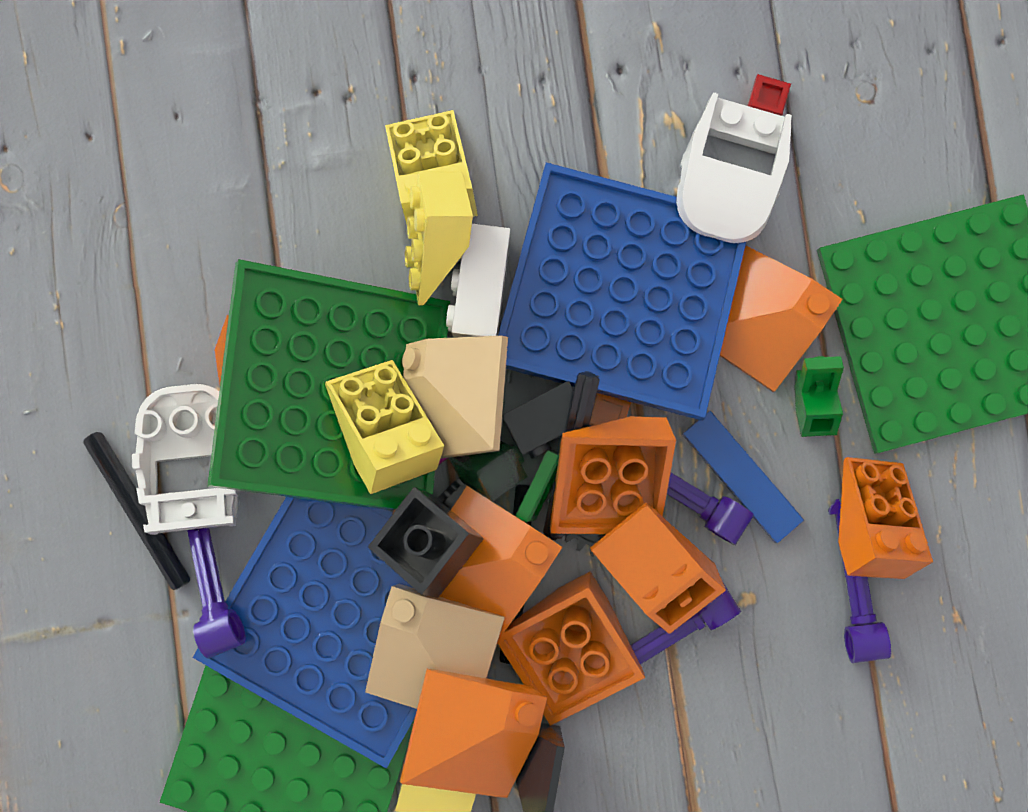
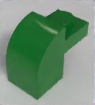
M841 356L804 358L802 370H796L794 385L795 406L801 437L831 436L838 433L843 416L838 394V387L844 369Z

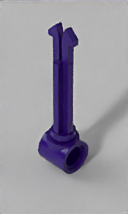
M672 472L670 473L667 495L699 514V517L706 521L704 526L706 529L736 546L754 514L726 496H723L720 500L714 496L711 497Z
M836 499L828 509L829 515L835 514L839 536L841 503L839 499ZM843 561L852 614L850 621L851 624H855L844 629V641L848 658L851 663L889 659L891 657L889 633L883 622H876L877 618L873 612L868 577L847 576Z
M201 528L199 531L198 529L187 530L203 607L201 610L202 616L199 618V622L194 624L193 633L202 655L206 658H211L243 645L246 641V635L240 617L233 609H228V605L225 603L210 529Z
M725 586V592L669 634L659 627L631 644L640 665L694 631L706 627L705 622L710 630H714L740 614L741 610L727 587Z

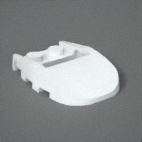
M713 92L691 136L680 164L682 171L677 189L676 204L681 219L690 229L699 234L730 243L746 242L761 233L780 195L789 163L792 115L786 114L784 117L718 98L717 93ZM710 135L775 154L771 175L703 156L707 136Z
M203 384L165 387L149 395L139 408L135 423L134 434L137 435L136 453L132 454V469L136 470L138 482L136 490L139 504L146 507L149 523L148 525H143L144 532L156 535L164 532L236 526L240 491L212 488L158 494L157 462L211 456L219 391L213 387Z

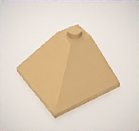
M508 337L437 338L406 344V350L402 358L404 367L403 378L444 444L441 458L499 451Z
M401 584L391 586L378 631L365 693L417 709L427 668L487 678L505 617L440 596L439 598L424 596L414 588Z

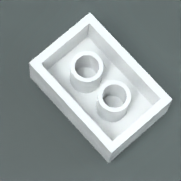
M472 224L469 247L458 260L461 262L460 269H453L451 291H453V296L456 297L455 305L448 306L446 327H448V331L452 332L454 338L498 336L510 249V228Z

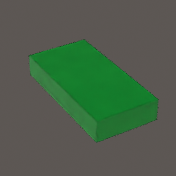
M548 450L516 514L517 518L525 522L537 519L553 486L559 452L555 450Z

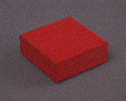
M757 74L747 106L782 116L791 83Z

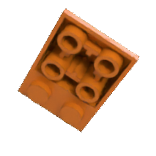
M852 457L844 459L838 543L847 576L905 579L933 563L903 463Z
M647 502L590 547L593 554L643 612L669 634L726 591L715 563Z

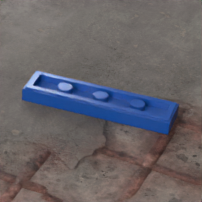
M711 411L706 413L703 421H696L682 433L738 501L754 514L753 518L774 543L780 542L804 521L801 515Z

